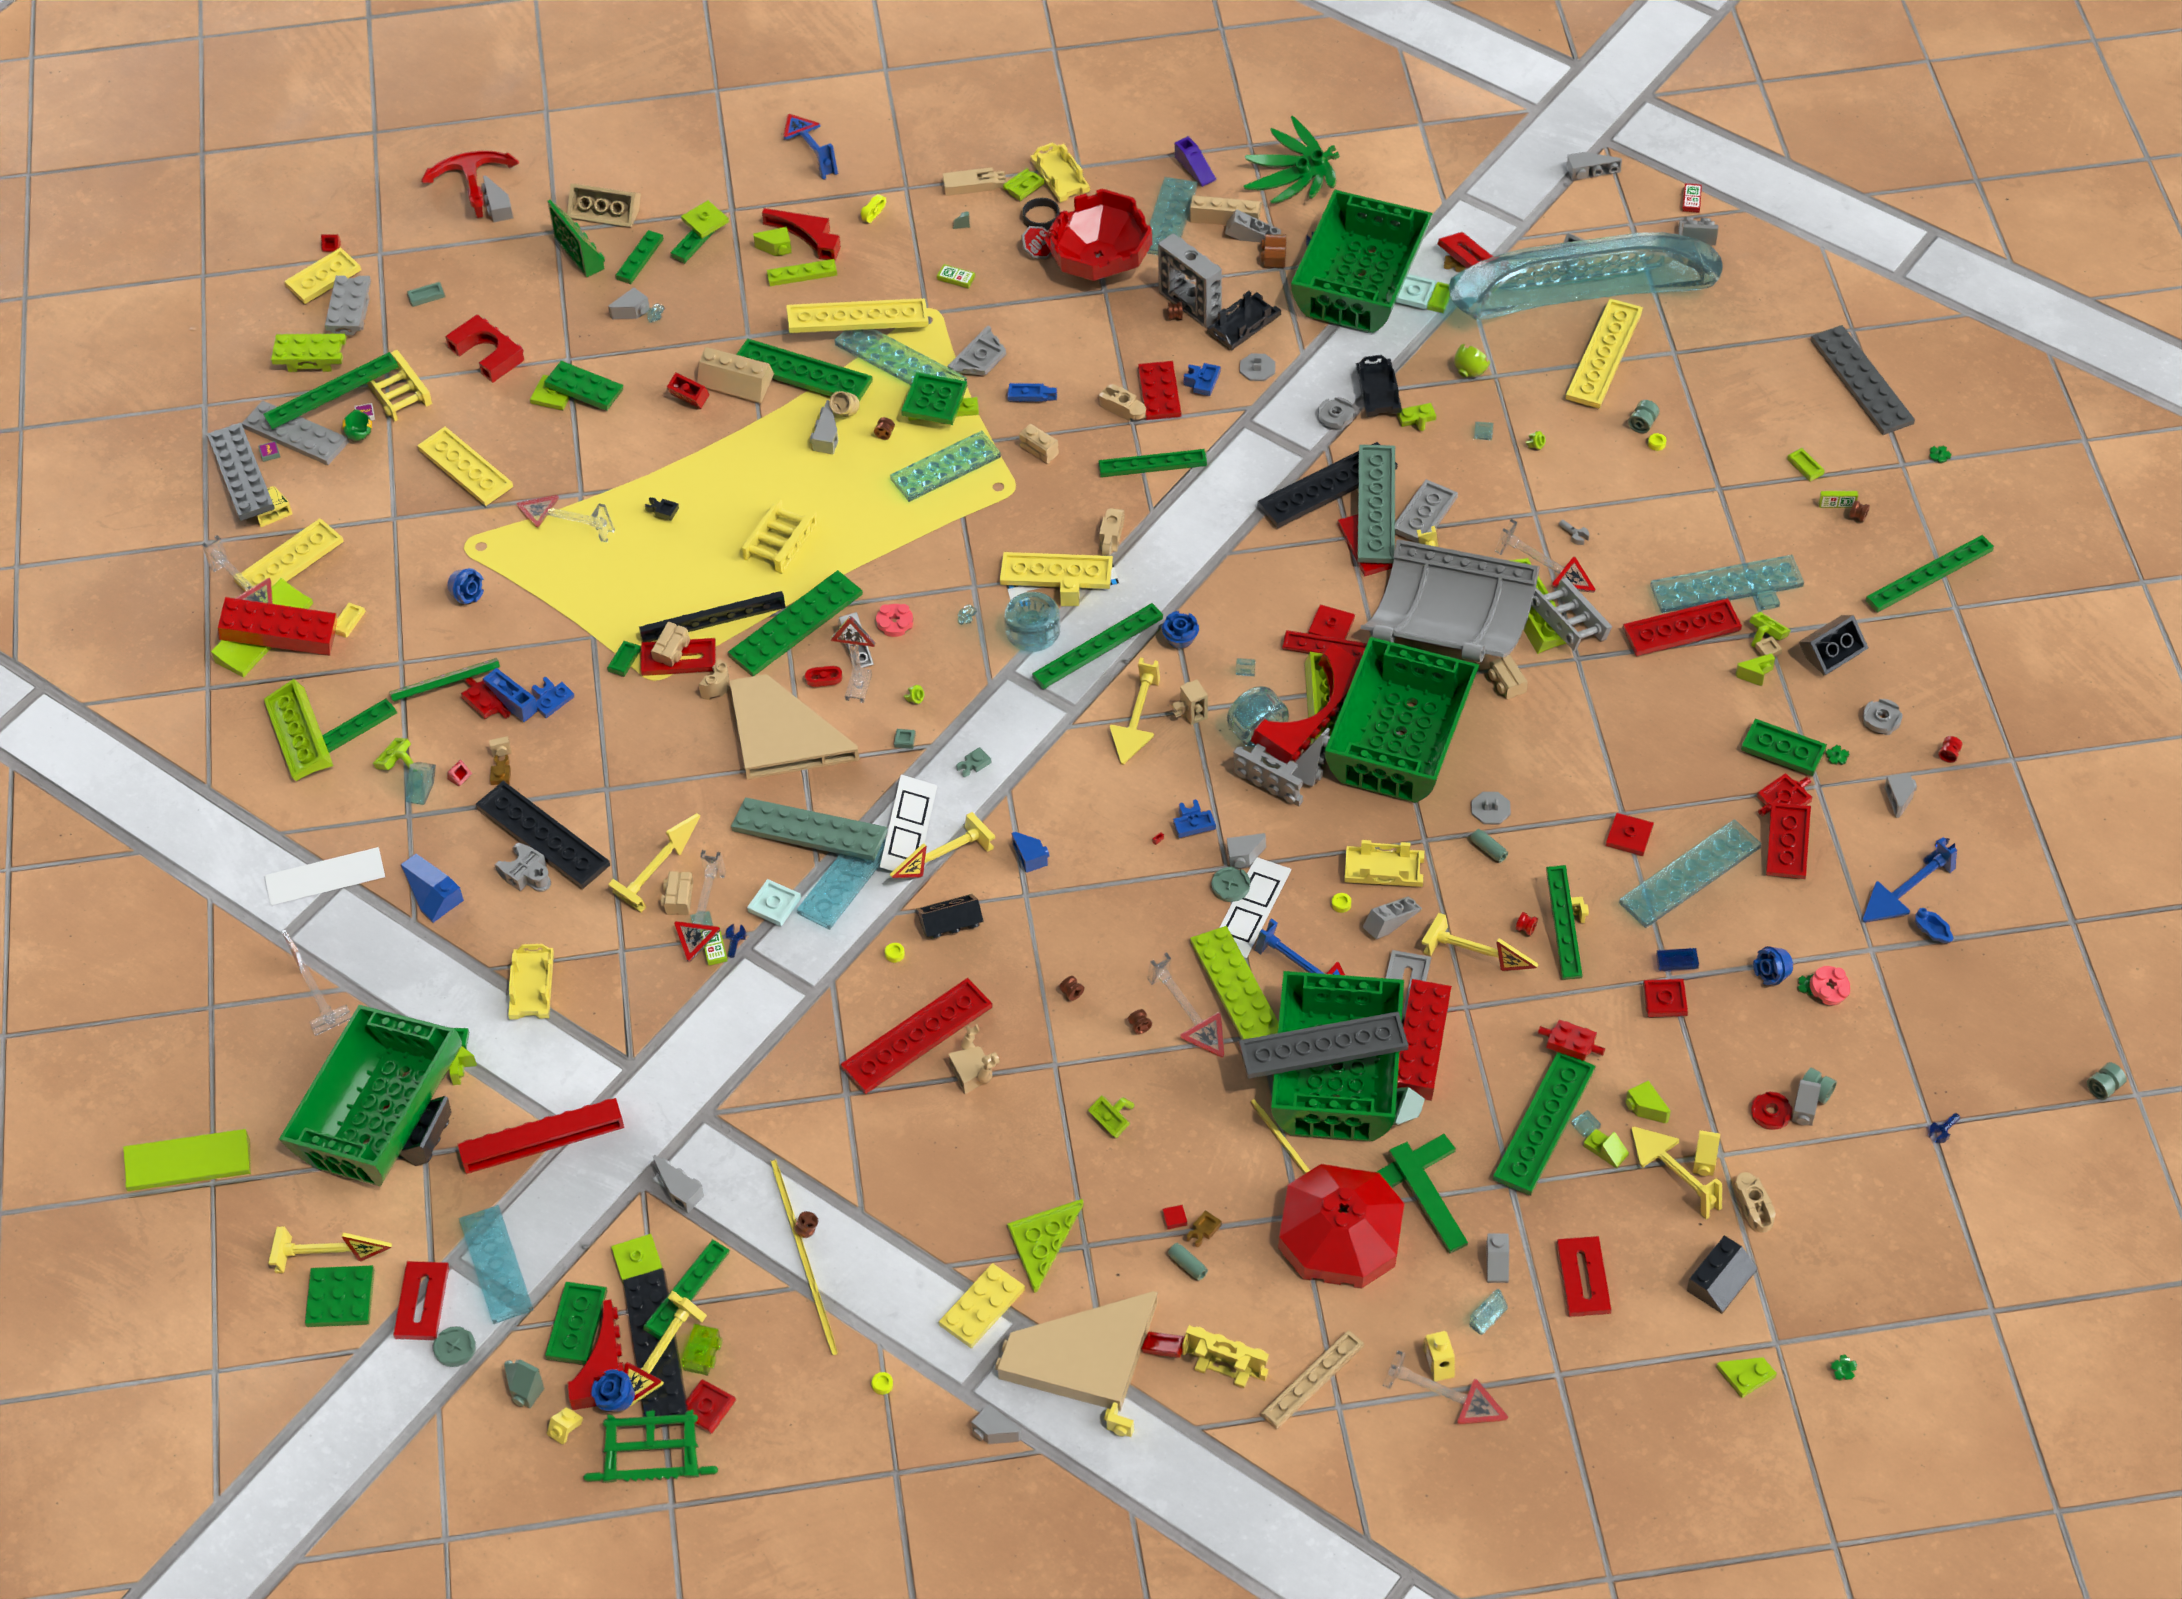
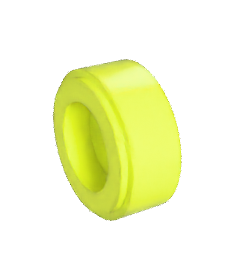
M1659 433L1650 435L1648 439L1649 448L1655 451L1663 450L1666 446V437Z
M1345 893L1334 895L1332 898V908L1339 913L1349 911L1351 908L1350 896Z
M890 943L886 946L885 957L889 962L897 963L903 960L905 952L901 944Z
M880 1372L873 1376L872 1388L874 1392L884 1395L892 1390L893 1379L890 1374Z

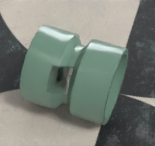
M1641 400L1628 420L1629 426L1635 432L1647 433L1659 415V407L1650 400Z
M2108 1062L2099 1072H2096L2087 1080V1086L2095 1097L2106 1100L2115 1090H2118L2126 1083L2127 1078L2124 1071L2117 1064Z
M1812 1067L1802 1079L1821 1084L1818 1101L1823 1104L1829 1100L1837 1084V1081L1825 1076L1822 1078V1073Z

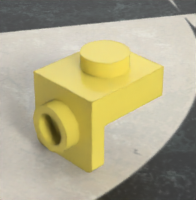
M1571 897L1573 915H1579L1580 923H1585V917L1589 915L1588 905L1584 904L1583 897Z
M1113 1402L1111 1409H1107L1104 1421H1107V1430L1114 1432L1118 1436L1132 1437L1134 1420L1119 1416L1118 1403Z
M566 1407L551 1417L547 1435L564 1444L567 1441L568 1433L582 1424L583 1417Z

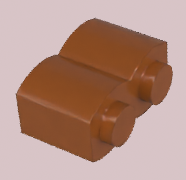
M1266 234L1265 239H1262V250L1265 251H1261V262H1264V267H1285L1286 235Z

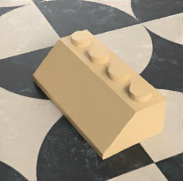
M571 183L567 215L575 219L632 227L639 212L641 194Z
M1193 196L1190 207L1191 222L1226 225L1236 209L1259 220L1262 202Z
M705 347L699 361L697 383L705 386L708 390L761 404L774 373L768 363Z

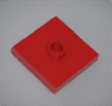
M1320 604L1308 634L1346 640L1355 620V614Z
M1616 813L1606 846L1644 856L1654 822Z
M1684 979L1643 981L1647 1017L1688 1016Z
M701 1379L686 1402L688 1411L694 1409L693 1414L698 1416V1421L694 1422L695 1425L713 1434L737 1399L735 1396Z

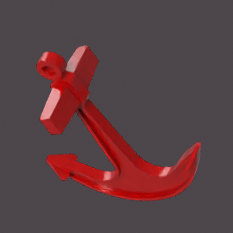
M496 151L461 153L438 162L432 168H427L421 181L423 183H433L434 178L446 171L454 169L463 171L469 185L467 191L470 205L474 208L477 218L483 217L482 206L484 201L481 187L477 184V168L480 165L492 162L505 164L512 168L518 165L519 161L508 152L506 154Z

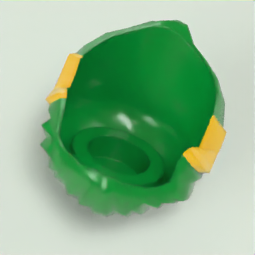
M356 409L346 415L342 421V429L349 439L360 441L370 435L372 421L367 414Z

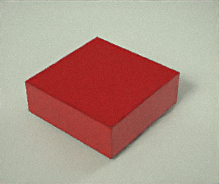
M1183 1204L1162 1209L1167 1230L1188 1226Z

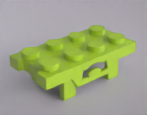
M276 334L271 358L272 364H286L288 372H297V369H322L323 372H332L331 364H342L343 356L340 352L342 345L346 344V335ZM301 362H313V363H315V362H316L317 365H313V364H311V363H304V364H302V365H298V363H301Z

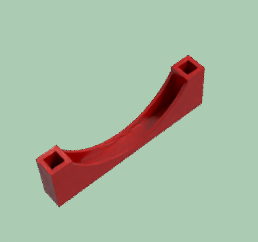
M1332 643L1325 650L1318 664L1323 668L1328 681L1329 701L1327 705L1314 716L1299 721L1273 722L1264 719L1254 730L1250 741L1255 745L1259 744L1265 747V751L1286 765L1289 761L1296 762L1301 755L1302 749L1305 751L1311 744L1310 740L1312 738L1315 740L1321 732L1320 729L1327 727L1331 716L1335 717L1340 711L1339 707L1343 706L1360 660Z

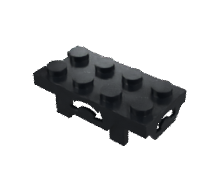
M1247 291L1243 294V299L1241 298L1227 309L1224 308L1218 312V320L1207 327V332L1230 350H1233L1279 317L1281 309L1266 303L1263 300V296L1258 292L1251 296V291Z
M1383 355L1364 357L1359 363H1356V372L1366 417L1377 416L1379 413L1384 412L1389 414L1402 413L1398 385L1391 358L1386 359ZM1378 359H1381V362L1379 361L1374 364L1365 363V361L1369 360V362H1375Z

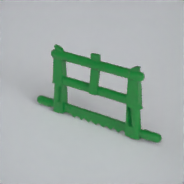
M694 1409L687 1411L685 1415L655 1416V1411H646V1417L615 1418L613 1415L607 1414L608 1419L603 1421V1426L606 1427L605 1448L603 1450V1453H606L604 1472L586 1473L583 1479L587 1482L603 1480V1483L617 1482L619 1479L627 1482L632 1479L636 1482L638 1479L645 1481L646 1478L652 1481L654 1478L661 1480L663 1477L668 1480L670 1477L677 1479L679 1476L698 1478L699 1474H716L718 1467L701 1466V1468H698L696 1448L699 1446L696 1442L694 1423L698 1421V1416L693 1414ZM684 1423V1439L654 1441L655 1425ZM646 1425V1441L617 1443V1427ZM684 1448L685 1467L617 1471V1451Z

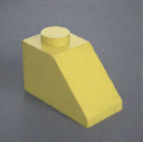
M1699 1131L1693 1173L1702 1176L1714 1175L1720 1141L1719 1133Z

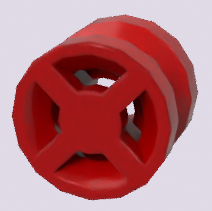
M1522 912L1515 929L1517 931H1525L1527 935L1531 936L1537 926L1538 918L1535 916L1530 917L1527 913Z

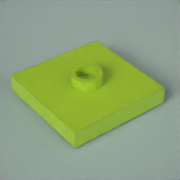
M709 200L681 216L682 221L701 238L729 223V218Z
M542 375L530 398V403L563 411L570 396L545 387L544 381L548 375Z
M652 1234L611 1246L622 1282L627 1278L662 1269Z

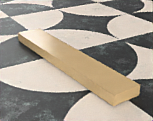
M1348 1330L1261 1413V1417L1275 1429H1278L1364 1347V1343Z

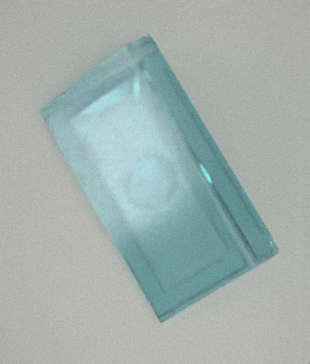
M1496 1289L1470 1315L1469 1325L1480 1335L1484 1334L1508 1309L1507 1303L1499 1289Z

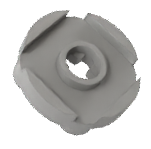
M1335 397V400L1330 401L1326 399L1319 406L1320 423L1336 430H1343L1354 419L1352 404L1344 398Z
M1879 699L1878 702L1873 703L1871 701L1866 705L1863 713V723L1865 727L1872 731L1890 735L1899 728L1903 715L1896 703L1887 699ZM1882 714L1886 715L1885 718H1881L1879 716H1881Z

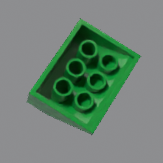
M548 200L555 239L586 277L604 270L603 262H605L603 254L597 251L595 244L589 241L587 234L581 231L577 222L574 223L553 201Z

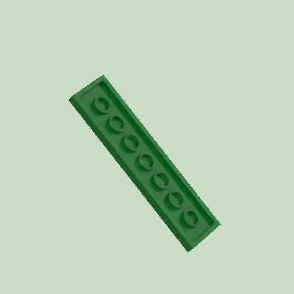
M748 338L736 354L768 363L774 373L772 379L827 396L843 391L854 394L860 401L873 381L871 375Z
M837 570L729 650L728 656L751 676H755L862 596L863 591Z
M1557 1052L1493 1175L1494 1181L1527 1195H1532L1595 1071V1065Z

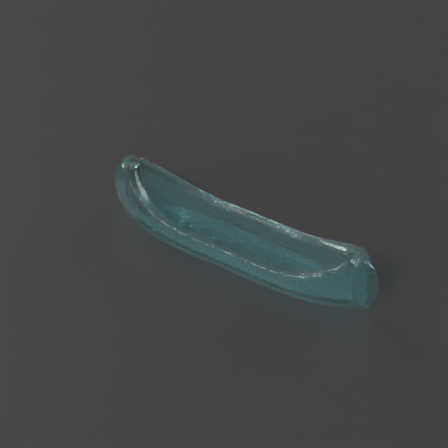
M1663 232L1633 233L1524 248L1500 254L1479 262L1452 277L1449 283V293L1453 303L1464 313L1470 315L1474 320H1486L1535 307L1624 294L1706 289L1712 287L1719 280L1723 265L1721 257L1716 250L1701 240Z

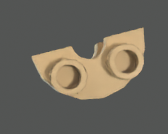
M721 659L712 667L715 671L714 674L706 675L699 683L700 694L703 699L710 700V697L719 695L722 697L730 687L727 664Z

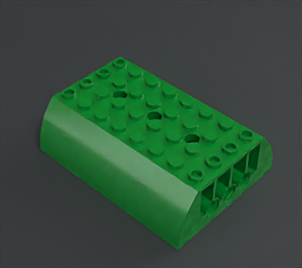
M1334 189L1291 282L1292 294L1300 310L1306 317L1371 333L1378 331L1389 319L1430 225L1433 213Z
M1370 637L1325 749L1326 762L1335 777L1343 784L1414 803L1426 798L1435 787L1478 672L1479 664ZM1413 702L1416 706L1411 707L1407 704ZM1404 731L1406 734L1398 735L1396 732Z
M1283 971L1278 1033L1399 1012L1402 1022L1404 980ZM1399 1052L1274 1074L1271 1112L1274 1120L1285 1132L1294 1136L1375 1141L1391 1129L1395 1120ZM1335 1064H1339L1343 1068L1340 1070H1335L1332 1068V1066Z
M358 1005L279 1140L295 1155L316 1169L381 1186L460 1051L462 1042L459 1034L454 1028ZM410 1071L408 1075L402 1077L404 1073ZM390 1104L388 1109L383 1110L385 1106H388ZM370 1139L368 1143L363 1144L365 1140Z

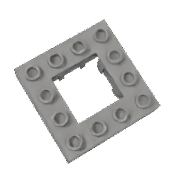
M1174 233L1158 243L1159 293L1173 304L1182 302L1183 311L1207 329V327L1218 320V312L1222 310V269L1205 255L1199 253L1193 246L1187 244L1181 237ZM1186 276L1190 280L1195 279L1196 285L1186 280Z

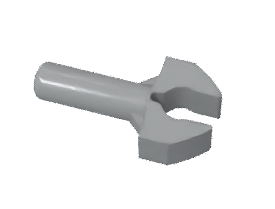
M1565 520L1559 522V526L1572 534L1571 542L1574 544L1584 545L1582 537L1589 541V531L1585 527L1576 529Z

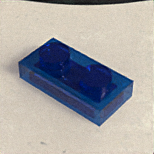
M1696 948L1656 951L1659 971L1699 968Z

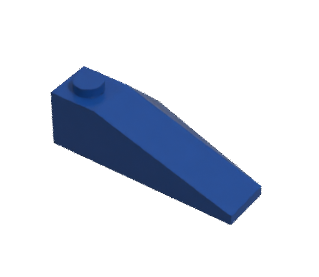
M417 853L401 864L421 912L432 923L464 901L460 887L448 875Z

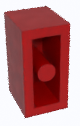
M676 372L667 385L671 395L702 409L710 395L705 386Z

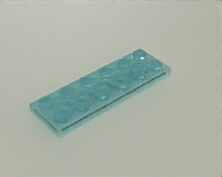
M1164 177L1149 224L1152 229V245L1147 252L1148 254L1158 255V243L1173 233L1182 238L1190 213L1192 197L1195 196L1198 182Z
M980 431L891 474L890 479L907 501L910 502L1000 458L1001 452L986 434Z
M884 839L874 861L840 854L797 908V914L830 930L880 866L886 839Z
M499 1205L459 1218L493 1324L534 1311Z

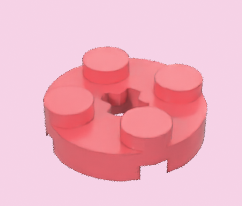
M906 604L882 605L876 616L877 627L887 636H902L905 634V631L912 628L913 614Z
M1823 966L1817 969L1811 977L1810 989L1816 998L1819 997L1823 1000L1822 1003L1838 1005L1850 994V982L1842 968ZM1828 982L1833 984V989H1831V987L1827 986L1826 984Z

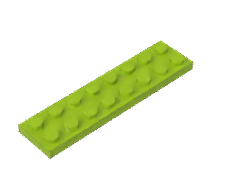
M1224 926L1191 937L1190 943L1241 1040L1277 1034L1279 1022L1228 927Z

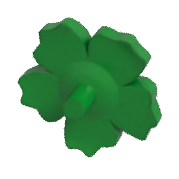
M1944 445L1938 448L1935 446L1930 448L1929 457L1934 461L1938 460L1939 463H1944L1947 459L1951 458L1952 454L1946 451L1947 447Z
M1840 745L1832 747V750L1827 749L1826 751L1827 758H1829L1828 761L1836 765L1838 763L1840 765L1846 764L1847 758L1850 755L1849 751L1841 750Z
M1813 974L1808 975L1807 978L1803 975L1799 977V991L1804 994L1807 993L1809 996H1814L1810 989V979Z
M1844 1354L1839 1356V1360L1836 1359L1834 1362H1831V1368L1836 1370L1834 1371L1835 1379L1840 1381L1843 1378L1852 1380L1855 1377V1374L1852 1372L1856 1371L1857 1364L1855 1360L1850 1361V1357Z

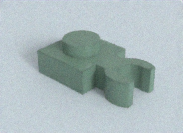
M978 747L966 755L965 761L959 762L956 765L957 771L965 769L962 771V775L967 777L970 775L971 770L974 769L977 773L991 764L992 761Z

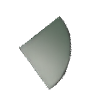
M969 211L961 213L959 217L954 219L953 229L970 228Z

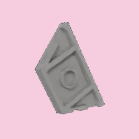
M987 326L947 366L948 371L986 376L1006 355V349L1000 344L998 337L993 335L990 326Z

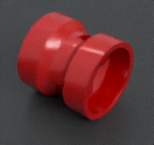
M1954 736L1944 738L1943 747L1940 748L1938 754L1940 759L1948 763L1957 761L1958 752L1961 751L1963 745L1962 741Z

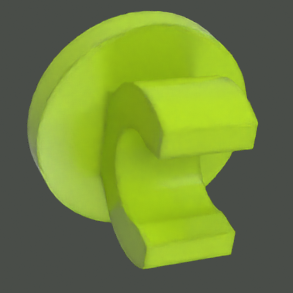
M1536 431L1533 434H1529L1530 441H1526L1528 448L1542 449L1546 439L1541 431Z
M914 685L908 688L910 694L904 695L907 702L919 704L923 701L924 690L920 685Z

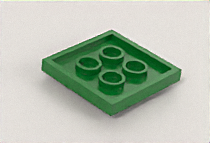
M916 372L901 410L902 416L953 425L967 389V381Z
M374 1266L311 1268L305 1318L306 1327L369 1325Z

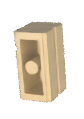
M1029 424L1020 432V447L1045 463H1049L1058 455V440L1034 425Z
M667 622L651 651L653 660L670 667L675 662H679L683 647H687L690 642L688 630L682 626Z
M1510 655L1491 661L1488 674L1492 681L1495 680L1497 683V689L1500 694H1504L1506 699H1511L1516 695L1519 696L1526 693L1528 682Z
M670 871L668 879H664L663 888L666 894L661 897V906L665 907V912L668 915H688L693 888L692 873Z

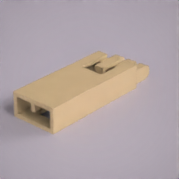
M993 167L943 173L945 194L948 196L1003 188V184L1006 183L1005 172H993Z

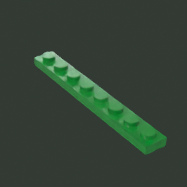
M388 352L264 413V418L271 429H274L398 368V364L391 353Z
M1981 535L1866 596L1865 601L1878 613L1993 551L1994 546Z
M1151 603L1033 672L1032 678L1045 689L1163 619V613Z

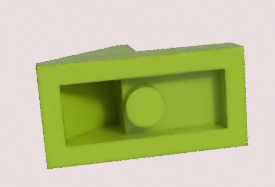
M1770 653L1738 663L1736 677L1762 686L1764 674L1773 670L1775 657Z
M462 1046L450 1066V1077L453 1085H461L464 1067L477 1066L474 1055Z
M1595 1129L1583 1144V1147L1616 1169L1629 1155V1152L1615 1132L1608 1137L1598 1129Z

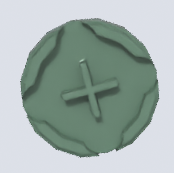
M1235 867L1222 868L1214 874L1211 882L1212 891L1217 898L1223 901H1239L1250 890L1249 875L1244 870H1238Z
M460 1326L449 1327L439 1333V1336L433 1343V1351L437 1360L442 1365L459 1367L466 1364L473 1357L476 1351V1342L469 1330L467 1331Z

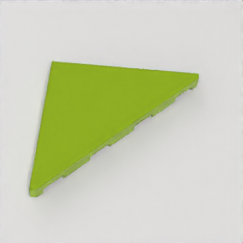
M1083 1199L1007 1223L1034 1293L1038 1292L1084 1205Z

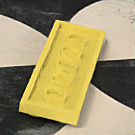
M446 427L417 445L421 453L484 506H487L513 488L512 482Z
M319 518L234 577V581L247 594L271 580L272 587L280 578L287 582L343 543V538ZM267 586L261 589L264 594L267 593ZM254 593L257 598L262 596L258 593Z
M1004 552L1000 585L1060 587L1061 578H1079V588L1110 589L1113 556Z

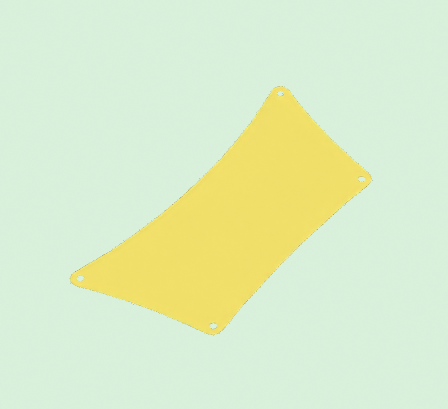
M927 308V315L933 318L931 324H928L926 327L895 328L864 354L844 366V368L871 375L873 381L859 401L860 406L856 414L845 416L833 412L839 440L834 454L813 451L812 443H810L811 433L815 432L816 421L820 419L821 408L825 406L827 400L830 401L831 396L808 390L770 414L683 459L609 491L548 513L539 527H536L527 519L489 530L468 538L465 542L464 550L471 559L505 576L558 610L616 654L623 641L641 646L642 640L639 626L779 591L783 592L786 607L797 601L837 570L844 575L952 521L1009 497L1015 491L1016 483L979 415L956 417L953 425L928 420L908 421V417L902 416L901 410L916 372L964 381L962 373L949 372L947 368L956 356L949 339L944 317L936 309ZM968 388L963 398H971ZM881 417L889 418L895 423V428L887 440L880 439L874 434V429ZM995 483H1002L1004 485L1002 491H995L992 487ZM650 497L656 498L658 502H661L663 498L679 503V510L672 521L657 517L655 512H647L645 510V504L652 505L649 502ZM778 498L781 499L782 508L786 511L803 517L809 510L816 512L817 525L782 574L776 572L775 563L772 560L752 553L748 560H744L742 551L743 543L750 538L769 511L771 504H774ZM539 516L533 517L537 522L541 519ZM779 516L775 521L792 529L797 528L800 524L782 516ZM772 528L766 534L782 541H788L790 535ZM761 541L757 546L774 554L779 553L782 549L764 541ZM485 542L487 548L483 551H478L475 548L476 544ZM779 610L691 631L688 634L690 639L715 638L717 647ZM641 651L631 666L640 675ZM703 655L681 656V659H697ZM673 674L649 675L643 677L649 680L656 681L665 679Z

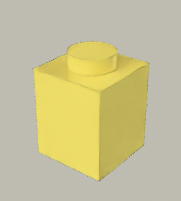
M1061 578V606H1079V578Z

